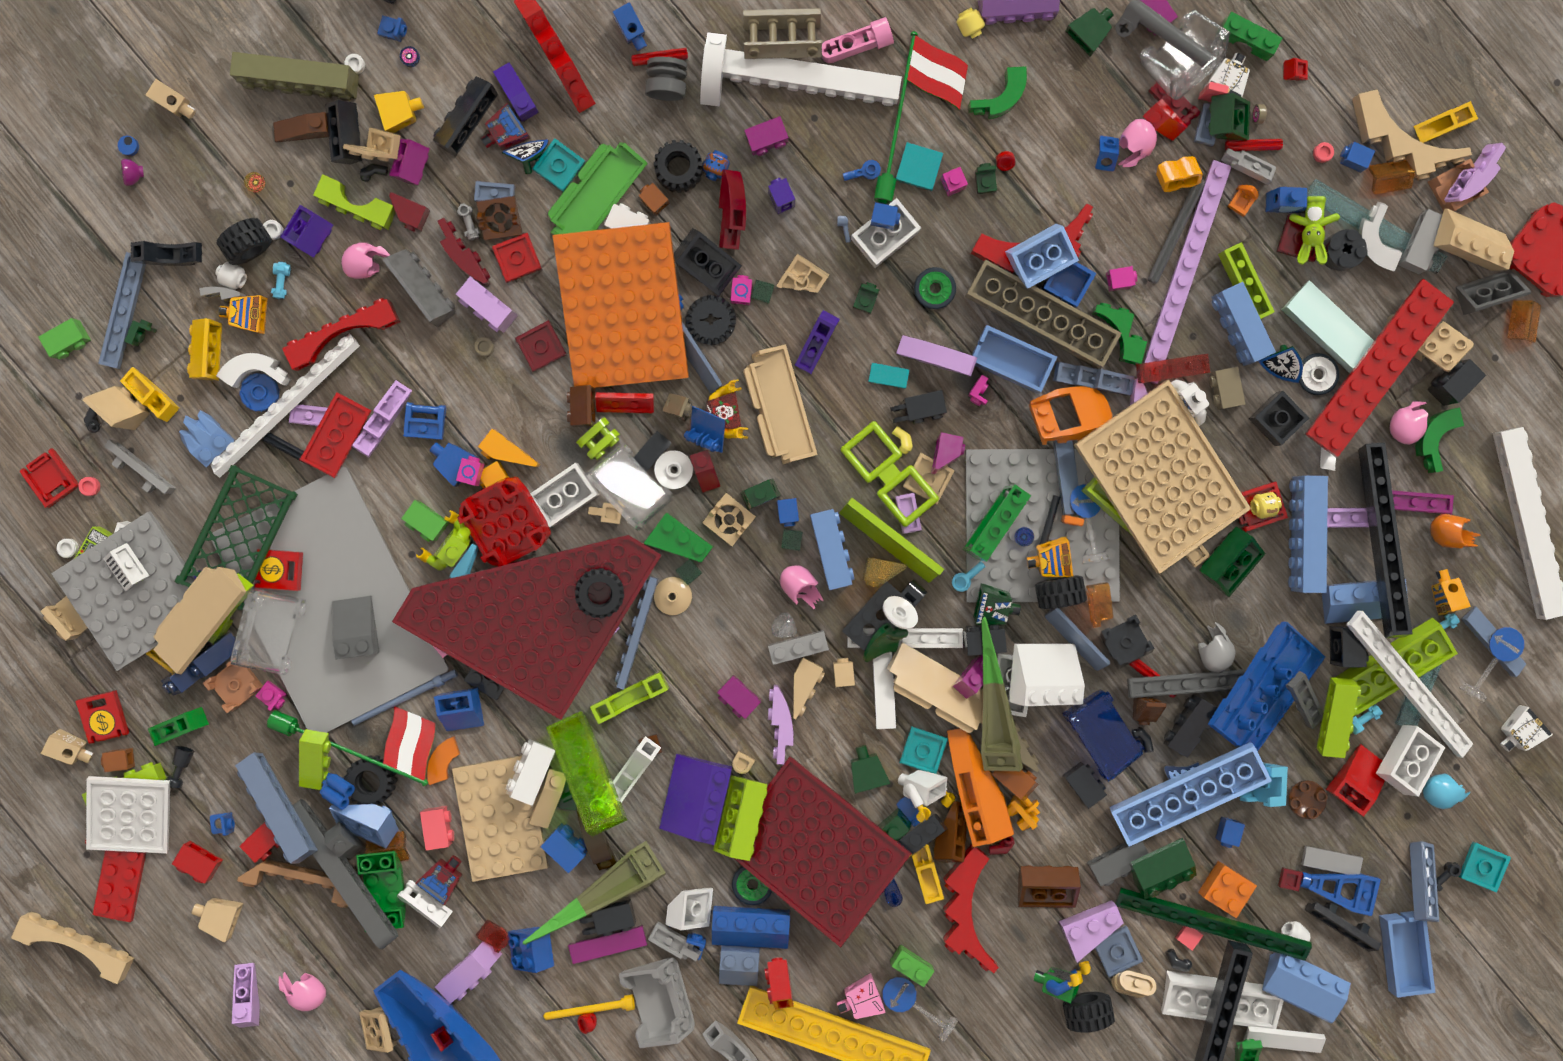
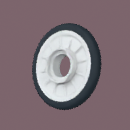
M1315 353L1302 360L1303 373L1299 384L1306 392L1313 395H1324L1335 388L1339 380V368L1330 356ZM1316 369H1320L1323 372V377L1320 380L1314 377Z

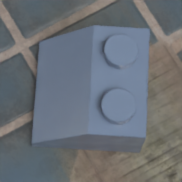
M722 945L719 984L757 986L760 947Z

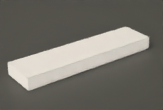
M1248 1026L1244 1040H1261L1263 1047L1321 1053L1326 1041L1324 1034Z

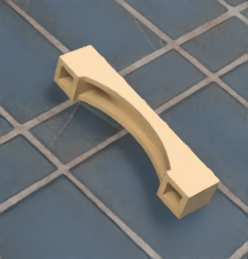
M29 912L20 917L11 937L28 946L37 941H50L69 946L89 958L101 972L100 977L116 984L126 978L134 960L125 951H117L107 943L96 942L91 936L80 935L76 933V930L64 928L58 925V922L43 919L41 915L34 912Z

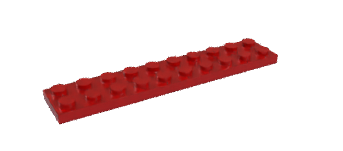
M1421 279L1305 435L1334 457H1338L1453 305L1454 301L1425 279Z

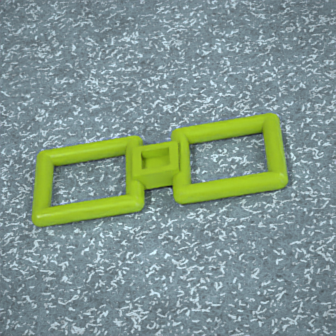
M871 422L841 447L843 455L867 483L872 482L879 476L886 484L877 492V495L902 526H909L938 502V495L912 465H909L900 472L893 464L901 458L902 452L877 422ZM874 431L893 454L871 473H868L850 450ZM911 475L928 495L929 499L909 516L905 517L887 496V493Z

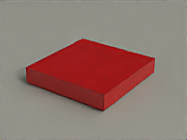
M528 233L492 246L506 283L542 269Z

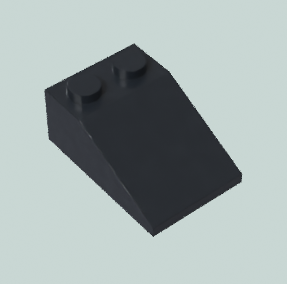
M694 228L690 230L674 252L675 263L718 296L721 295L742 266Z

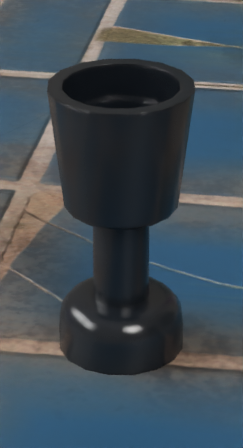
M175 746L172 761L175 768L172 776H168L165 779L170 781V787L182 788L183 780L180 778L182 769L188 767L195 752L193 749Z

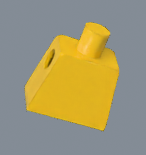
M405 91L374 95L384 130L389 133H395L415 123L417 120L414 111L424 109L420 97L410 100L409 95Z

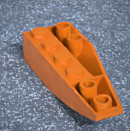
M960 728L948 730L947 734L955 778L973 847L992 844L1014 835L1005 797L991 771H984L981 753L970 733Z

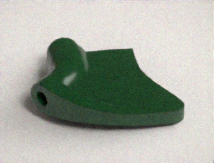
M885 623L877 630L867 645L863 660L869 662L882 654L896 652L900 640L908 636V630L892 627L891 624Z

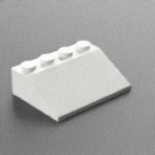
M1014 644L1009 702L1022 706L1083 704L1085 685L1075 644Z

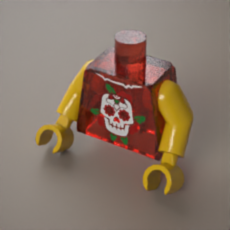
M738 379L730 381L709 396V401L706 402L707 410H704L725 419L724 438L748 439V436H743V431L748 430V428L741 427L735 392L742 389L741 387H735V383L739 381Z

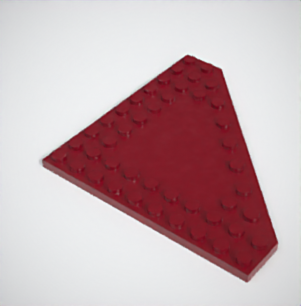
M625 535L413 587L392 622L562 720L660 559L661 554L630 535ZM604 568L605 570H610L618 576L623 584V603L619 610L610 617L606 616L602 619L599 617L592 618L590 615L584 614L576 603V584L584 573L591 571V569ZM595 582L588 589V597L595 604H604L611 597V589L604 582Z

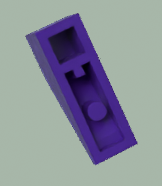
M510 62L493 71L522 122L539 113Z
M824 310L821 312L795 366L812 374L840 320L839 318Z

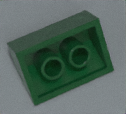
M1236 526L1227 534L1220 546L1216 547L1210 558L1202 564L1199 571L1211 584L1227 597H1230L1266 553L1253 536Z
M1183 838L1130 862L1134 883L1145 900L1154 898L1159 893L1167 889H1173L1178 884L1190 881L1197 876L1196 865Z

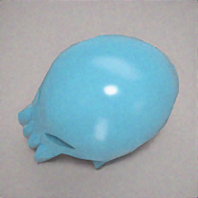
M1445 773L1428 778L1422 791L1426 801L1439 809H1449L1458 802H1462L1470 794V792L1465 793V789L1462 788L1463 785H1458L1451 776Z

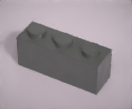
M1142 841L1132 846H1128L1127 842H1124L1093 858L1087 864L1100 886H1109L1114 883V879L1131 874L1130 862L1148 854V851Z

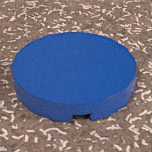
M255 373L249 375L241 384L239 394L241 401L251 410L267 411L270 405L276 403L279 399L280 390L278 384L272 377L266 374Z

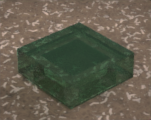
M756 279L751 299L769 304L775 285Z
M784 529L781 548L800 551L803 532Z
M691 559L676 570L687 585L702 574L701 570Z

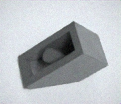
M340 821L325 833L326 847L339 858H352L366 847V844Z

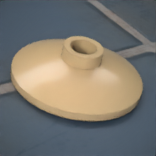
M677 577L663 579L658 583L654 592V602L657 608L668 615H678L684 612L692 600V592L689 585ZM670 593H675V600L669 599Z

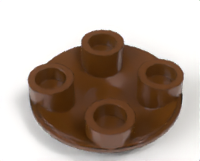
M1309 780L1295 784L1288 796L1289 806L1293 813L1304 819H1316L1325 810L1328 799L1324 789L1318 783Z

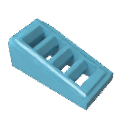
M472 544L449 577L454 578L470 574L479 550L477 544Z

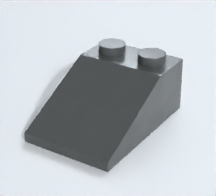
M372 596L332 601L335 660L379 653Z

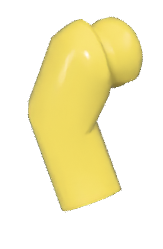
M896 426L892 434L901 440L899 450L903 454H907L913 447L911 436L899 426Z

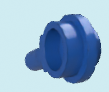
M868 160L861 169L843 173V179L846 181L861 176L867 179H875L880 175L881 167L877 161Z

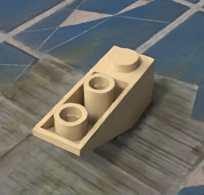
M802 657L794 672L793 718L795 720L798 716L802 717L806 710V706H804L806 700L812 699L816 691L813 689L816 682L820 683L825 674L822 672V666L805 657Z

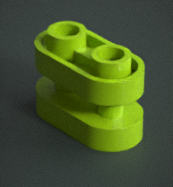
M605 417L598 421L576 442L581 449L585 446L590 449L587 455L591 460L594 458L596 460L600 459L606 453L604 450L609 445L613 447L620 440L618 438L620 434L616 429L610 432L606 428L610 422ZM601 433L604 438L595 444L592 440Z

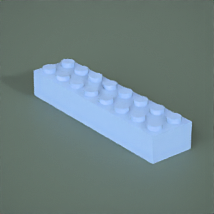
M1249 742L1111 806L1110 810L1128 846H1132L1261 787L1272 780L1255 746Z

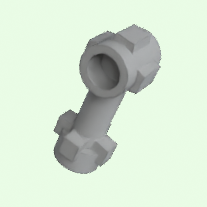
M465 203L460 204L457 212L459 216L463 217L467 231L464 232L465 237L468 238V241L478 239L480 232L478 228H474L472 222V207Z

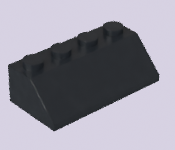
M477 76L474 80L468 82L463 96L457 98L455 108L452 112L447 113L442 127L437 128L434 132L433 141L454 157L457 156L498 96L493 85Z

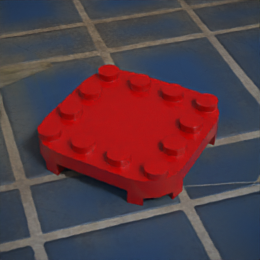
M1553 202L1531 213L1533 214L1510 242L1514 254L1509 269H1515L1540 289L1542 291L1540 294L1545 297L1563 296V206Z
M518 477L501 479L469 496L460 504L458 521L460 524L464 523L470 530L472 538L483 554L480 558L484 563L488 562L498 567L507 565L534 550L536 551L551 535L545 517L527 487Z

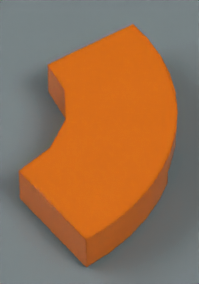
M455 736L442 742L432 753L427 768L429 785L449 778V764L453 758L460 755Z

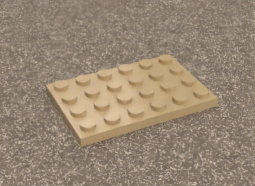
M522 755L452 768L472 882L547 869L549 867L547 853L540 847L544 842L542 827L529 824L535 801L532 806L513 799L507 794L505 789L509 778L513 779L515 771H513L514 765L517 760H521Z

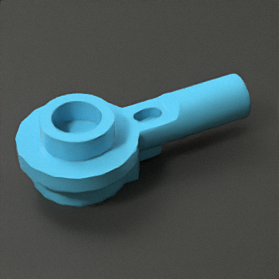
M980 561L966 574H956L952 579V586L960 592L968 590L971 585V579L986 566Z

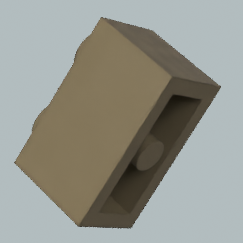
M1238 367L1210 373L1209 383L1211 388L1214 389L1215 394L1213 395V403L1215 407L1217 406L1218 410L1246 404Z

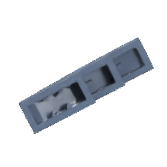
M1056 362L1053 381L1131 396L1135 377L1103 369Z

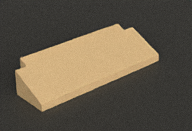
M786 344L760 350L752 354L754 363L747 365L743 370L752 405L760 413L757 416V422L767 455L772 456V458L781 456L783 465L817 455Z
M205 567L184 593L181 602H178L157 628L153 638L158 642V645L154 648V651L176 674H182L245 595L246 590L235 570L222 567L217 569Z
M901 642L886 668L896 675L893 680L895 683L893 689L925 709L931 708L932 705L937 707L935 713L939 717L968 733H971L974 729L977 730L979 724L983 722V688H980L976 694L966 699L953 687L960 675Z

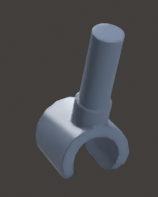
M838 216L837 226H843L846 243L851 242L848 231V218L846 216Z

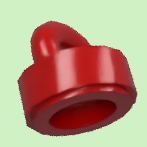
M1003 151L996 156V164L1000 170L1008 171L1015 166V156L1012 152Z
M594 1013L583 1014L578 1017L577 1024L583 1034H588L595 1029L597 1018Z

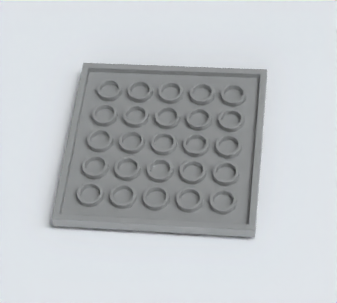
M151 511L143 514L51 573L116 671L121 670L158 645V642L153 638L157 628L178 602H181L184 593L189 588L174 582L177 575H180L185 562ZM126 543L149 575L127 591L123 589L103 559L110 551ZM188 576L186 582L192 584L195 577Z

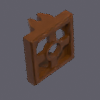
M515 195L476 202L478 226L482 230L484 240L523 234ZM494 204L495 212L493 215L485 216L487 209ZM501 204L508 206L510 213L503 211ZM497 212H502L505 215L503 223H498L495 220ZM508 219H512V227L506 231L505 223ZM494 222L497 224L499 232L492 230L487 223Z

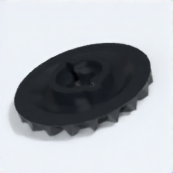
M707 295L695 300L689 307L686 315V324L689 333L695 340L706 345H716L724 342L731 336L736 325V315L731 304L724 298L717 295ZM710 314L713 316V318L719 319L713 321V325H710L709 322L701 320L709 318Z

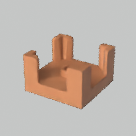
M1471 159L1428 181L1443 212L1444 209L1456 211L1471 201L1489 193L1487 188L1484 187L1480 192L1463 201H1444L1459 174L1464 169L1475 167Z
M241 657L232 659L226 664L227 667L216 676H212L203 682L208 690L214 689L226 703L221 706L226 713L235 711L263 687V684Z

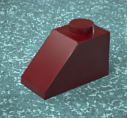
M390 192L389 197L399 221L404 224V228L415 232V230L422 232L430 210L423 205Z
M709 450L690 455L702 492L721 487Z

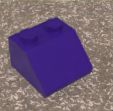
M299 205L280 237L314 258L320 252L324 240L331 234L334 225Z

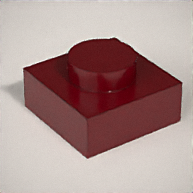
M1282 867L1278 886L1299 892L1303 872Z

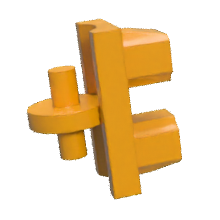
M1014 795L1011 802L1007 805L1009 816L1013 817L1017 813L1022 816L1017 821L1022 831L1030 827L1035 829L1038 826L1039 818L1037 815L1040 811L1036 807L1039 805V802L1037 800L1031 802L1029 798L1023 802Z

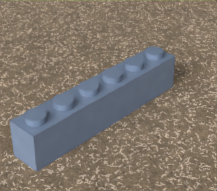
M254 752L236 764L239 778L245 782L248 794L254 798L257 810L263 814L266 826L272 830L275 842L281 846L285 860L290 862V864H297L318 851L263 753Z

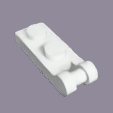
M409 880L405 885L404 891H400L397 897L438 928H441L453 911L417 886L415 882ZM412 892L417 894L415 898L410 896Z

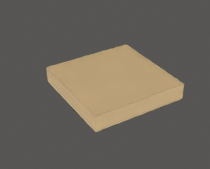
M920 453L913 467L938 495L940 500L955 470L946 467L935 475L931 474L933 459ZM909 475L903 487L928 500V495L913 477Z

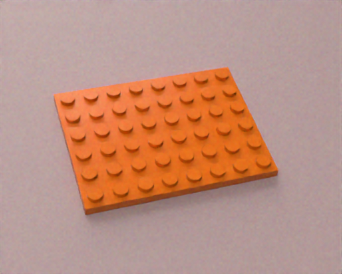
M670 222L553 235L574 387L591 385L596 388L689 378Z

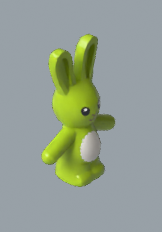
M1324 196L1307 197L1305 218L1297 214H1291L1289 217L1292 222L1305 226L1302 233L1303 245L1297 257L1300 265L1308 261L1311 247H1315L1316 260L1319 264L1324 265L1327 262V253L1323 244L1325 231L1322 226L1338 221L1340 215L1335 213L1324 217L1326 203Z

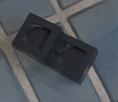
M656 431L630 462L646 474L656 463L657 459L670 447L671 442L660 432Z

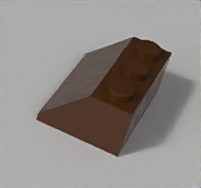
M1021 866L1018 876V907L1076 908L1081 889L1078 867Z

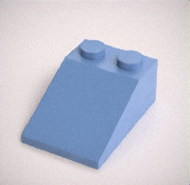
M375 804L348 805L345 809L340 810L336 806L331 805L329 808L336 824L340 821L353 834L383 848H387L399 830L392 811L386 806L380 807Z

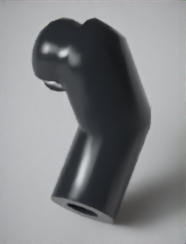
M373 163L360 170V179L368 182L374 174L387 176L388 167Z
M1142 727L1133 729V738H1141L1144 753L1153 752L1151 736Z
M1169 949L1165 952L1172 968L1182 972L1190 971L1192 962L1189 959H1178L1174 949Z

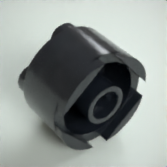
M1355 229L1341 230L1329 236L1323 243L1327 253L1325 265L1336 271H1346L1359 265L1368 253L1365 239Z

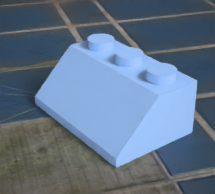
M1054 224L1005 251L1013 270L1027 289L1079 261L1064 226Z

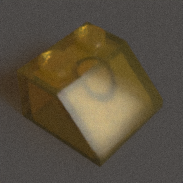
M866 557L862 580L866 581L867 585L878 587L879 583L884 584L905 570L907 565Z

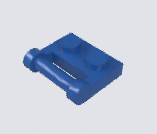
M407 402L403 436L443 440L446 405L435 407L414 405V403ZM413 412L438 414L437 420L412 417Z

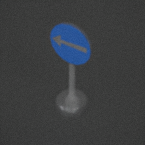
M1086 484L1076 486L1070 495L1072 511L1077 516L1086 519L1092 554L1083 556L1082 564L1104 562L1109 560V556L1105 552H1096L1090 519L1100 511L1101 507L1081 491L1086 486Z
M1502 627L1491 635L1489 649L1494 656L1493 660L1474 687L1463 683L1459 687L1460 690L1482 703L1486 701L1487 696L1479 688L1498 660L1513 661L1524 650V639L1522 634L1516 629Z
M904 977L892 978L885 984L883 1000L889 1009L895 1012H905L914 1007L942 1027L938 1035L942 1042L948 1038L958 1022L957 1018L950 1017L944 1024L915 1003V986Z

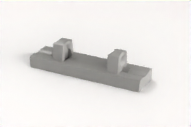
M108 440L104 445L117 456L112 462L114 467L122 469L127 464L147 480L142 486V489L147 493H152L155 488H158L164 494H172L176 490L172 484L119 442Z

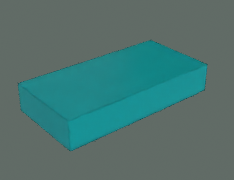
M872 363L868 382L906 389L909 369Z

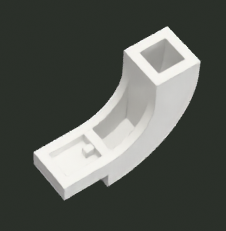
M707 33L702 65L700 104L720 106L727 35Z
M1377 201L1376 206L1373 205L1370 210V220L1362 218L1359 233L1365 239L1368 250L1367 255L1379 266L1395 271L1402 252L1385 246L1379 238V227L1388 206Z
M247 353L232 358L216 375L234 388H239L248 375L257 371L265 372L282 385L287 386L291 381L286 376L288 373L282 368L277 367L280 363L279 361L257 353Z

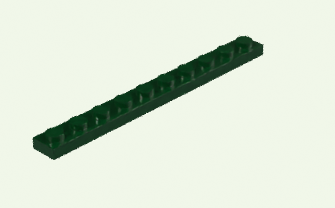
M1120 888L1115 901L1117 907L1304 961H1306L1312 949V942L1156 897L1145 900L1141 893L1125 888Z

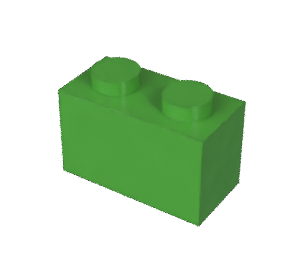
M70 318L38 337L48 356L59 360L68 357L69 353L73 350L84 348L86 343L91 341L81 321Z
M414 500L401 518L405 521L404 525L413 531L416 529L421 532L420 536L428 542L430 540L437 541L450 523L419 500Z
M901 944L890 959L893 968L922 987H925L934 973L932 964Z

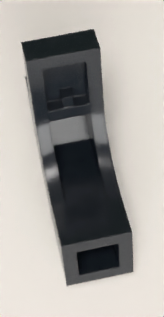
M148 241L131 242V262L161 266L195 265V263L202 262V243L160 244Z

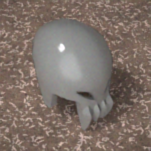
M1215 622L1216 627L1207 626L1213 640L1208 645L1199 643L1198 649L1201 661L1207 670L1222 672L1232 665L1236 651L1233 643L1226 635V630Z

